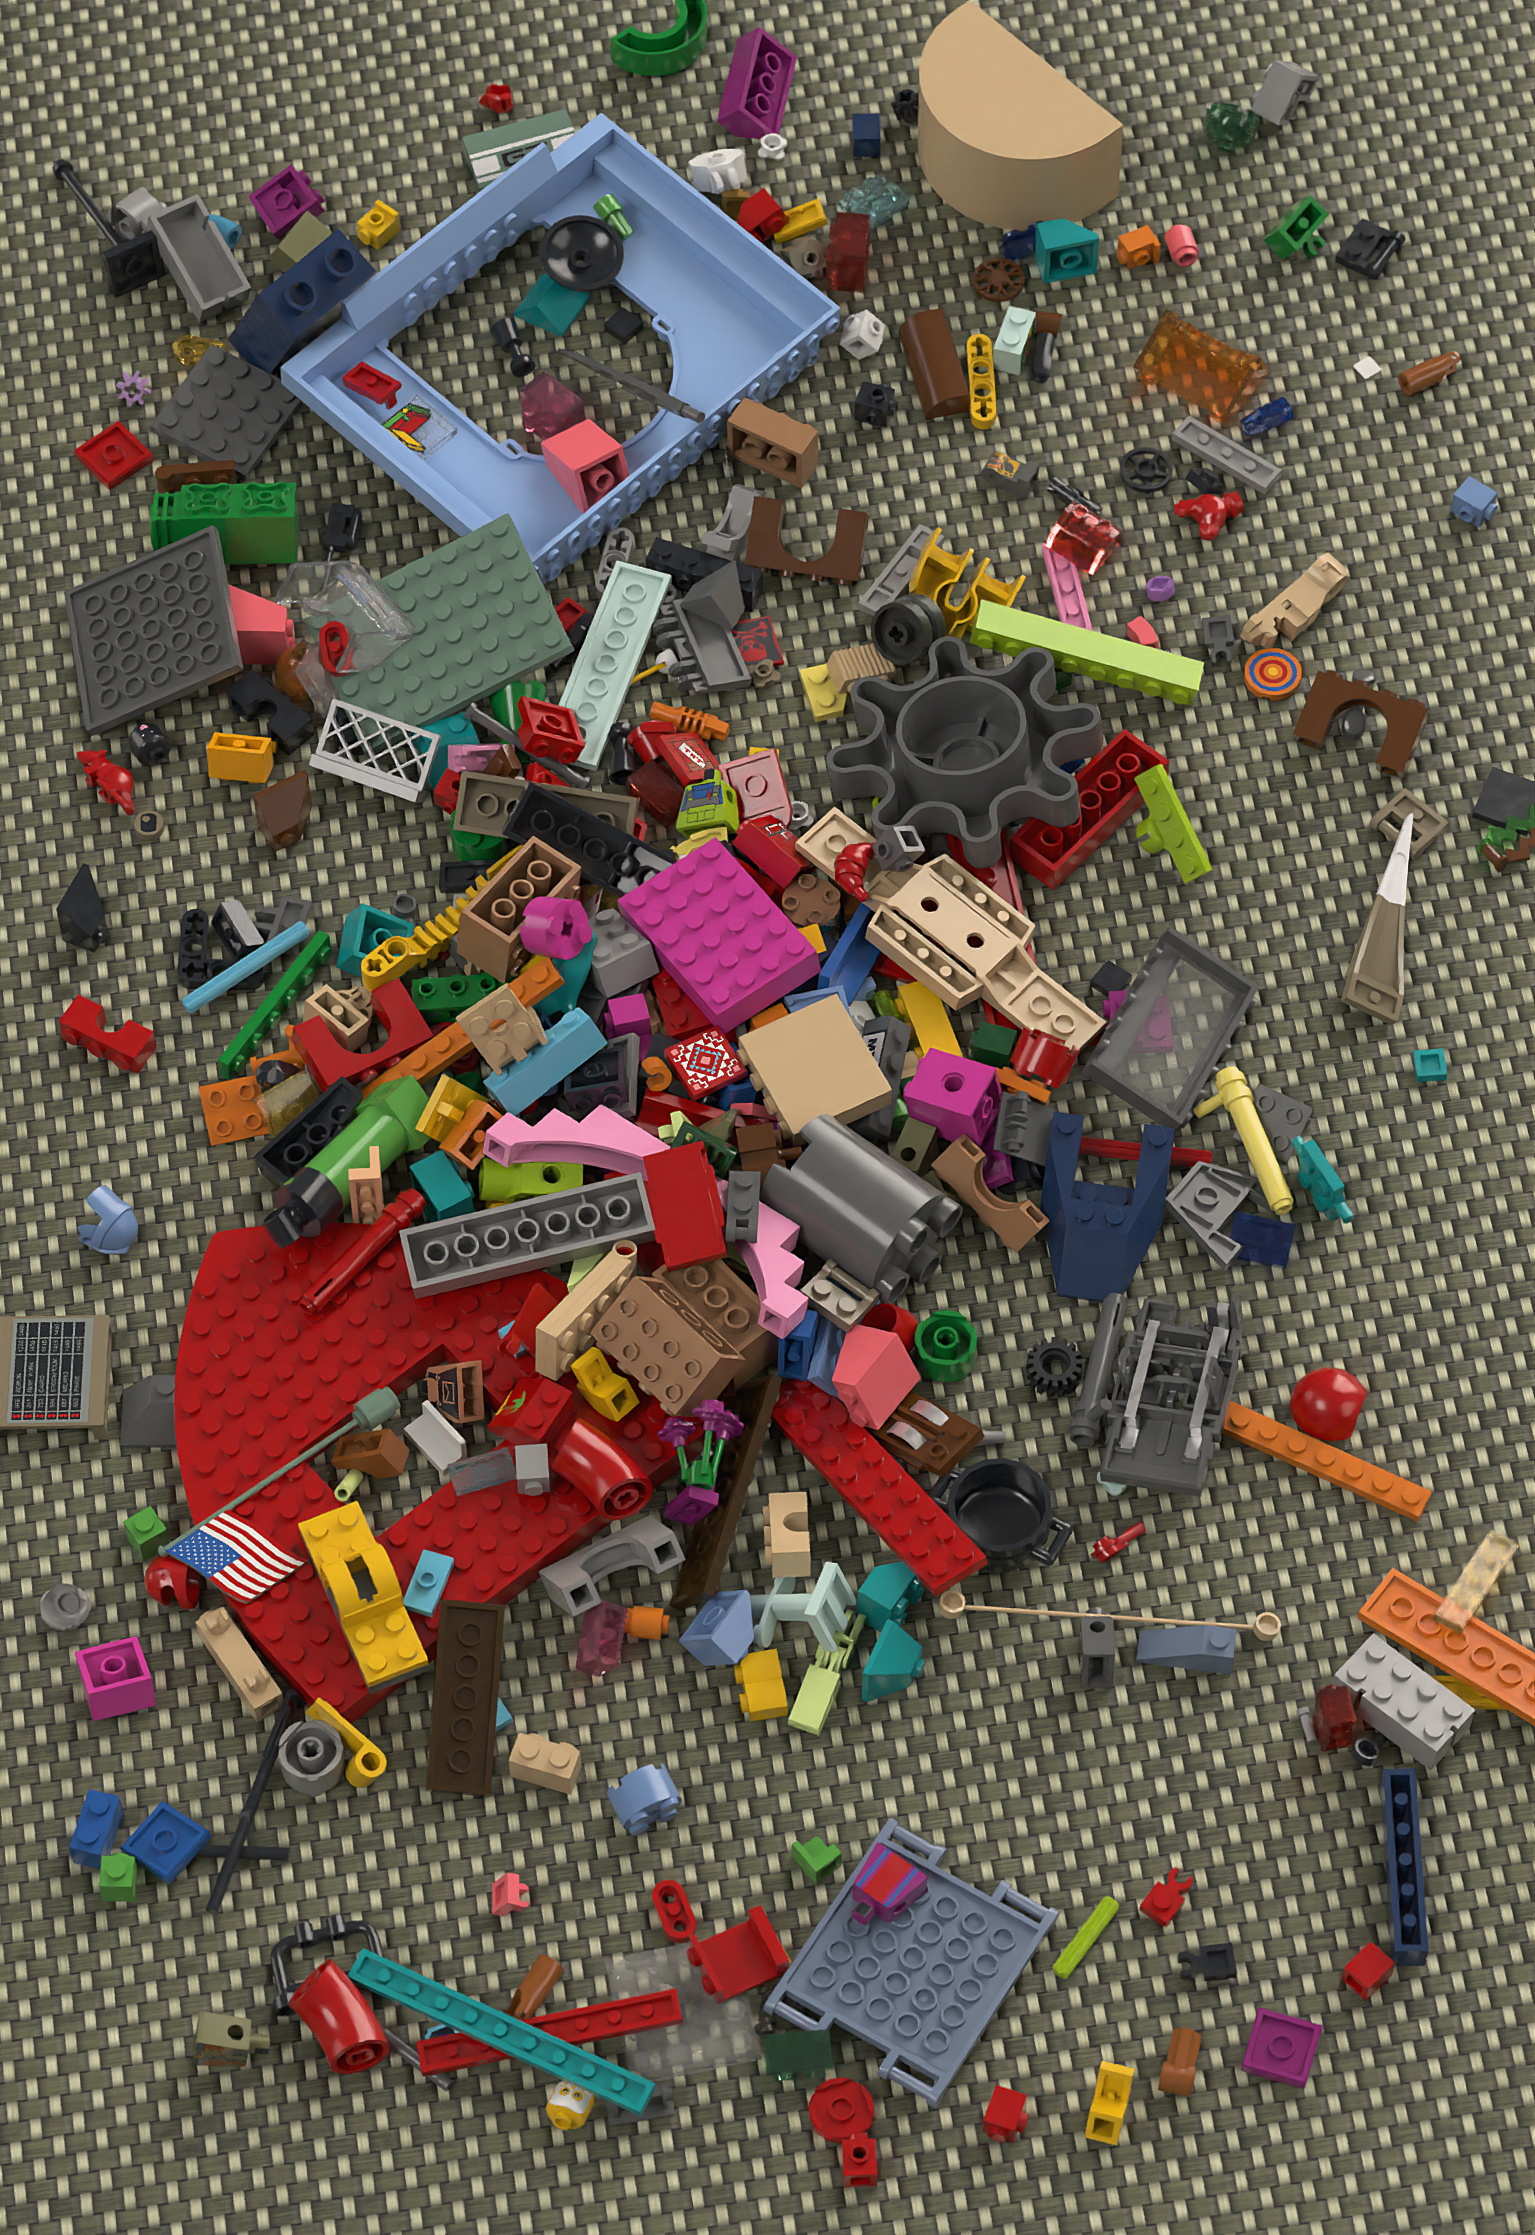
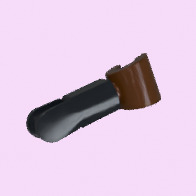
M1036 311L1037 342L1032 376L1037 383H1045L1049 379L1054 340L1057 337L1063 314Z

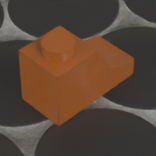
M389 1428L339 1437L331 1463L338 1470H359L373 1475L376 1479L400 1476L403 1473L410 1449Z

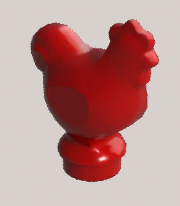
M1237 492L1225 493L1223 498L1212 494H1203L1195 499L1180 500L1179 503L1174 505V514L1180 518H1193L1199 525L1200 537L1202 540L1207 541L1216 539L1219 530L1225 525L1228 516L1236 518L1244 512L1242 499Z

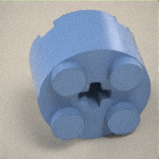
M653 1764L639 1768L620 1779L622 1785L615 1790L612 1785L606 1793L623 1828L629 1830L632 1836L645 1832L649 1828L648 1824L658 1819L664 1823L675 1818L678 1815L676 1808L682 1802L664 1764H659V1769H655Z

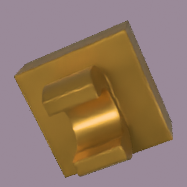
M739 188L723 191L722 211L732 220L738 221L741 204L750 198V192Z

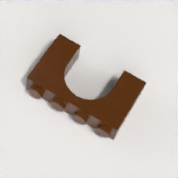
M754 496L744 565H751L753 568L763 570V573H768V568L780 570V576L796 578L797 572L808 574V580L824 582L825 577L836 578L835 584L852 586L853 581H860L870 513L839 509L832 547L820 559L808 562L793 557L783 544L781 528L786 500Z
M1318 670L1293 732L1295 742L1322 751L1332 724L1341 712L1354 706L1373 708L1384 717L1388 725L1386 737L1375 762L1376 770L1404 780L1429 717L1428 708H1425V704L1411 698L1408 701L1399 699L1396 693L1387 689H1381L1380 692L1371 689L1368 683L1354 679L1351 682L1342 679L1343 675L1332 670H1327L1326 673Z

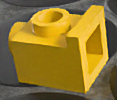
M378 199L375 202V207L357 222L359 239L364 244L371 245L379 251L401 231L399 213Z

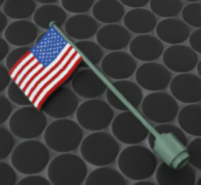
M385 1387L382 1390L378 1388L353 1405L355 1412L352 1413L354 1420L165 1547L160 1545L158 1554L162 1557L170 1555L192 1567L223 1593L245 1604H248L306 1565L309 1560L287 1550L256 1524L230 1510L356 1425L361 1429L366 1427L371 1431L394 1416L396 1410L400 1408L396 1395L389 1387Z

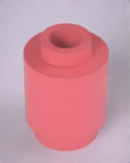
M1185 225L1171 227L1165 234V241L1172 260L1180 267L1194 264L1198 259V248L1191 229Z

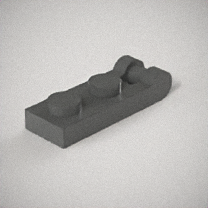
M729 1171L726 1242L735 1243V1240H748V1243H757L760 1172Z

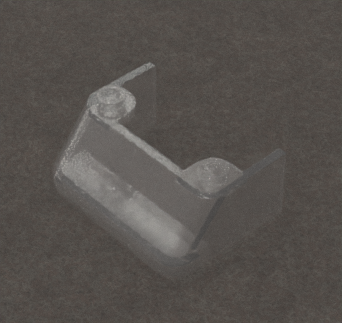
M348 560L291 564L274 599L277 604L300 603L308 615L312 617L329 616L333 621L341 622L350 633V640L336 667L338 673L376 669L412 638L416 629L415 624L368 572L359 564Z

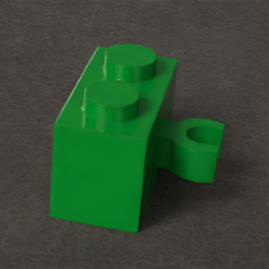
M1309 195L1295 203L1263 240L1281 260L1298 251L1301 246L1304 254L1308 258H1313L1318 253L1313 249L1312 244L1318 249L1326 245L1324 239L1314 235L1313 232L1329 214Z

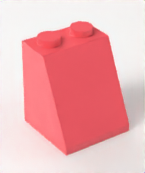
M590 419L541 442L546 466L582 514L630 476L623 447Z
M228 584L242 664L289 665L290 653L295 654L296 637L293 636L294 623L293 619H288L287 608Z
M856 1324L848 1333L846 1332L832 1382L838 1391V1397L844 1402L850 1413L852 1422L861 1427L879 1430L921 1377L898 1334Z

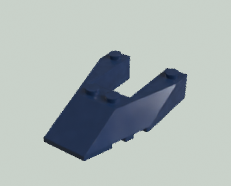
M1053 1112L1040 1211L1050 1220L1044 1226L1057 1296L1103 1303L1110 1293H1119L1124 1296L1136 1273V1269L1142 1258L1145 1257L1155 1234L1162 1225L1175 1128L1144 1124L1135 1189L1075 1181L1084 1116Z

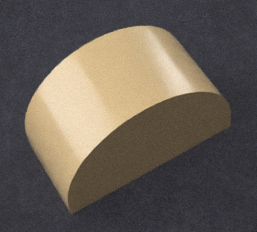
M968 0L943 19L928 38L919 66L918 156L923 173L935 192L947 204L971 219L990 226L1019 231H1036L1037 223L1047 220L1064 218L1073 223L1091 216L1118 197L1123 124L972 1Z

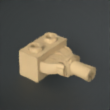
M326 984L305 1000L303 1022L320 1015L336 1042L345 1050L353 1052L367 1041L368 1029L371 1025L372 1017L376 1014L370 1004L372 992L365 989L364 986L359 987L358 985H355L350 990L335 992Z

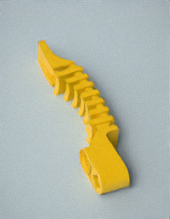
M523 845L513 849L486 871L488 882L480 874L475 879L477 892L472 886L466 889L467 900L465 901L460 896L455 900L456 909L450 905L445 909V917L439 913L435 917V925L429 920L424 924L425 932L418 926L414 929V935L410 938L391 937L368 954L361 963L362 984L365 989L372 992L373 989L399 978L415 964L423 968L427 964V958L433 961L438 957L440 951L444 953L449 948V944H451V937L455 936L459 931L460 922H458L461 911L511 860ZM394 954H401V956H399V957H395V956H392V955H394Z

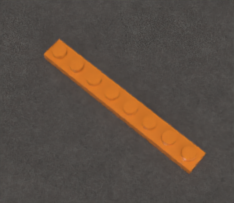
M547 956L509 983L508 986L522 1005L527 1008L530 1005H535L555 991L565 981L554 962ZM503 1019L495 1020L491 1024V1029H496L506 1021ZM456 1021L362 1088L360 1092L363 1094V1097L359 1104L380 1084L412 1075L421 1086L476 1046Z
M1230 1401L1224 1429L1221 1431L1222 1434L1416 1522L1419 1521L1431 1498L1432 1491Z

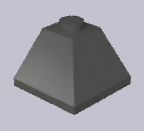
M150 1375L123 1390L121 1448L177 1447L174 1402H181L182 1375Z

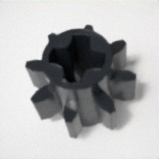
M905 89L896 95V102H892L891 106L897 121L902 119L906 123L918 121L919 92L915 93L913 90Z

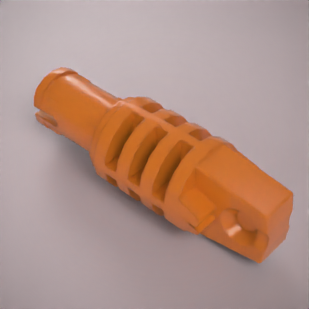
M654 701L650 710V719L659 720L660 722H672L678 732H697L701 739L710 740L712 738L726 741L730 732L729 724L718 720L717 716L709 713L705 714L702 711H696V709H689L686 706L675 708Z

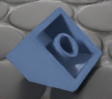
M747 1590L717 1592L713 1598L706 1602L680 1638L679 1642L704 1666L737 1664L748 1654L747 1648L754 1640L750 1593Z

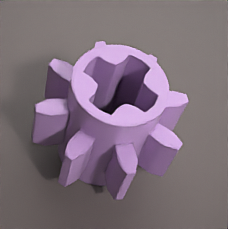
M138 370L131 377L125 372L123 374L125 383L117 382L116 387L122 389L118 399L125 397L129 400L128 406H131L133 401L136 400L141 405L144 404L145 401L142 394L150 395L152 391L146 388L145 385L149 378L142 379L139 377L140 373ZM132 382L137 384V389H140L136 394H132L131 388L127 387Z

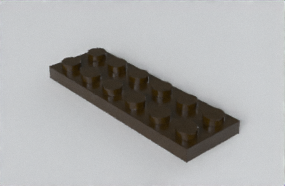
M441 1599L425 1785V1791L482 1797H490L505 1605Z

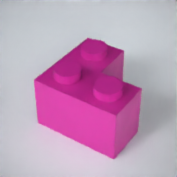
M643 993L608 1000V1012L604 1013L607 1043L609 1039L633 1032L640 1038L638 1073L652 1041L650 1016Z

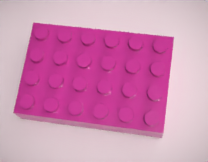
M716 837L617 900L622 917L651 943L657 961L714 1026L718 1025L723 1035L821 972L815 948Z

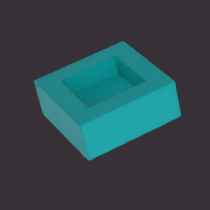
M1443 1048L1413 1051L1416 1082L1447 1080L1448 1073Z

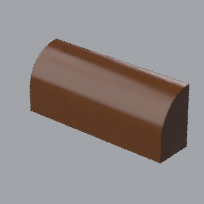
M943 309L927 310L909 317L900 326L898 334L925 420L969 412V390Z

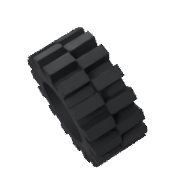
M1051 1337V1343H1048L1047 1339L1044 1338L1041 1340V1346L1036 1342L1033 1345V1350H1030L1028 1353L1026 1377L1027 1380H1030L1032 1389L1037 1386V1393L1042 1395L1045 1390L1047 1391L1046 1397L1051 1398L1052 1392H1057V1398L1063 1397L1064 1390L1067 1395L1072 1393V1388L1078 1387L1079 1380L1082 1377L1083 1359H1081L1080 1350L1076 1351V1345L1073 1343L1067 1346V1339L1062 1338L1061 1343L1057 1342V1337ZM1055 1359L1062 1361L1066 1365V1370L1060 1375H1050L1043 1370L1042 1366L1044 1362Z

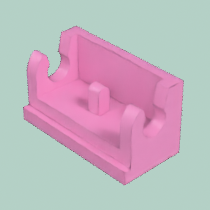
M512 744L448 745V769L459 774L462 771L482 773L501 745Z

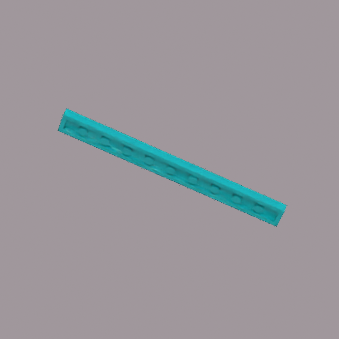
M362 1948L347 1975L353 1983L638 2116H642L656 2089L655 2083L367 1949Z

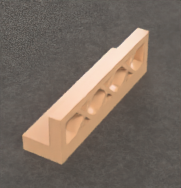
M369 1146L370 1168L348 1169L353 1223L373 1224L382 1215L384 1199L379 1146Z

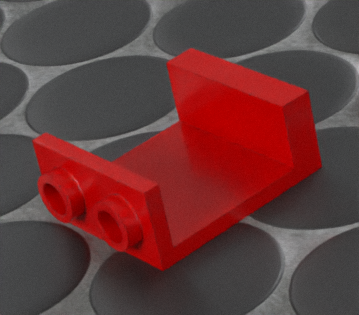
M761 1905L749 1910L748 1921L699 1942L696 1934L689 1936V1949L686 1950L688 1960L693 1968H699L703 1976L700 1978L702 1987L707 1996L713 1995L717 2005L783 1976L789 1968V1958Z

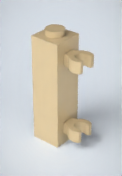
M222 1606L216 1610L205 1612L196 1621L198 1636L256 1722L279 1710L283 1702L282 1692L225 1608Z

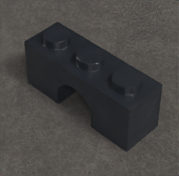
M252 669L226 690L228 706L248 723L262 714L274 716L266 723L268 738H271V741L277 742L278 748L286 755L290 756L314 736L311 715L305 709H299L295 706L286 693L278 692L265 676H259Z

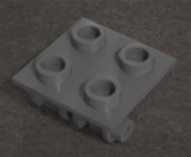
M1259 1083L1253 1094L1254 1100L1252 1103L1275 1157L1288 1163L1294 1151V1147L1290 1144L1291 1140L1301 1136L1304 1128H1308L1311 1122L1310 1115L1314 1108ZM1236 1130L1233 1138L1242 1142L1240 1134Z
M1017 1091L1016 1096L1002 1092L993 1150L1045 1167L1055 1109L1031 1101L1028 1098V1093L1024 1091Z

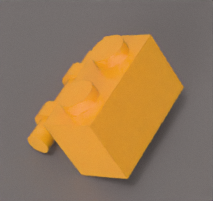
M214 732L207 746L209 777L220 778L225 781H248L253 784L266 783L273 769L272 753L277 752L278 744L271 741V738Z

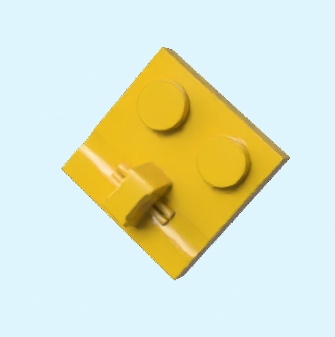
M442 1074L415 1129L442 1143L455 1124L460 1123L464 1112L474 1099L486 1103L489 1099Z

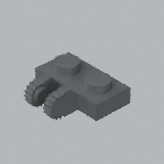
M282 896L278 909L260 906L256 908L254 913L257 919L273 923V925L256 921L253 924L262 938H268V942L298 921H302L306 925L312 909L311 901ZM300 942L282 954L296 956Z

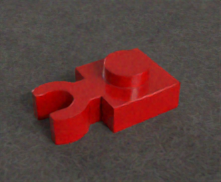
M1174 1867L1169 1872L1168 1884L1165 1886L1158 1881L1139 1908V1911L1165 1928L1168 1927L1185 1904V1898L1180 1894L1187 1893L1193 1883L1191 1876L1184 1883L1176 1882L1175 1878L1179 1873V1868Z

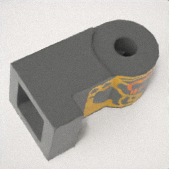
M994 452L981 473L987 482L1028 499L1038 483L1039 464L1030 460L1025 464L1011 459L1002 452Z

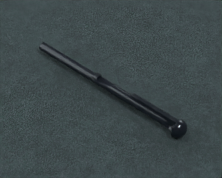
M295 1687L286 1688L282 1692L283 1702L262 1755L264 1757L245 1807L241 1810L237 1828L206 1906V1911L210 1914H218L279 1754L281 1736L288 1729L296 1706L304 1704V1696Z

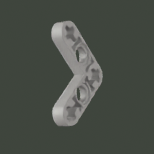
M615 528L610 531L607 537L595 581L596 595L600 600L613 571L612 568L607 566V563L612 560L630 563L634 542L633 534L627 528ZM620 539H624L625 541L622 542L621 551H618L617 543L620 541ZM672 584L669 586L668 596L664 599L662 606L672 604L673 600H677V590Z

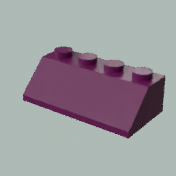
M761 27L737 38L717 122L736 137L758 140L771 133L779 135L797 60L793 53Z

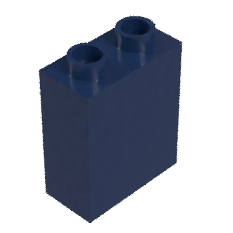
M338 228L258 294L227 340L246 362L273 375L281 369L282 365L342 318L341 302L371 279L376 270Z

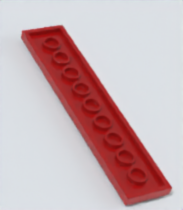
M789 1379L780 1385V1397L774 1405L770 1416L772 1423L935 1597L988 1564L986 1555L864 1427L852 1422L848 1410L834 1396H830L809 1380L807 1382Z

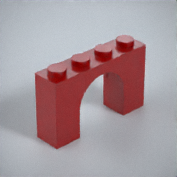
M399 978L372 990L370 1004L388 1034L387 1042L377 1051L368 1054H356L345 1050L336 1042L320 1015L293 1027L291 1041L322 1092H325L341 1076L353 1086L360 1082L363 1084L374 1080L379 1073L387 1069L389 1070L434 1038L433 1033Z

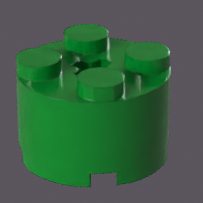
M456 810L452 812L450 821L452 850L459 861L501 859L506 855L510 848V838L453 830Z
M951 1310L936 1311L931 1314V1317L924 1321L922 1320L917 1326L914 1349L916 1365L923 1377L937 1382L946 1383L965 1380L976 1361V1329L974 1326L972 1327L961 1313Z

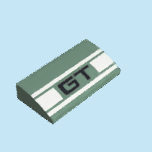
M563 109L462 137L463 152L479 191H482L542 142L547 145L551 153L575 134L567 110Z

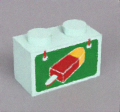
M1012 306L1008 307L994 346V370L1020 376L1035 334L1036 312Z

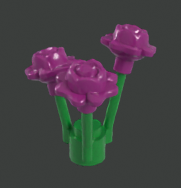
M708 1399L703 1400L700 1407L692 1409V1413L699 1415V1418L704 1421L703 1430L706 1431L702 1460L693 1461L692 1466L688 1468L684 1449L686 1448L685 1439L689 1438L690 1434L696 1431L692 1422H686L683 1417L669 1418L664 1423V1428L657 1434L661 1441L672 1442L674 1450H677L682 1470L681 1481L687 1482V1487L692 1485L710 1491L715 1486L716 1472L724 1444L728 1443L729 1438L742 1436L744 1424L739 1421L737 1415L730 1411H724L723 1402ZM715 1432L718 1443L712 1464H710L712 1433Z

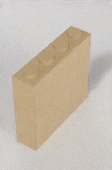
M837 994L738 1037L739 1050H736V1055L743 1066L749 1068L751 1072L750 1080L755 1090L762 1091L765 1097L763 1099L764 1105L771 1116L775 1114L779 1121L777 1127L780 1129L782 1138L784 1140L789 1139L793 1147L807 1143L799 1134L800 1129L820 1115L829 1114L846 1125L892 1104V1089Z

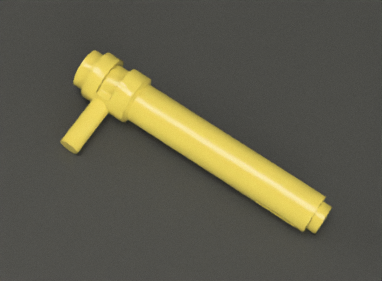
M1237 1067L1224 1068L1216 1074L1217 1081L1215 1084L1219 1093L1195 1107L1194 1113L1200 1119L1224 1104L1225 1109L1232 1115L1271 1210L1275 1211L1278 1215L1285 1214L1293 1208V1198L1252 1103L1254 1098L1251 1090L1246 1086L1247 1081L1244 1074Z

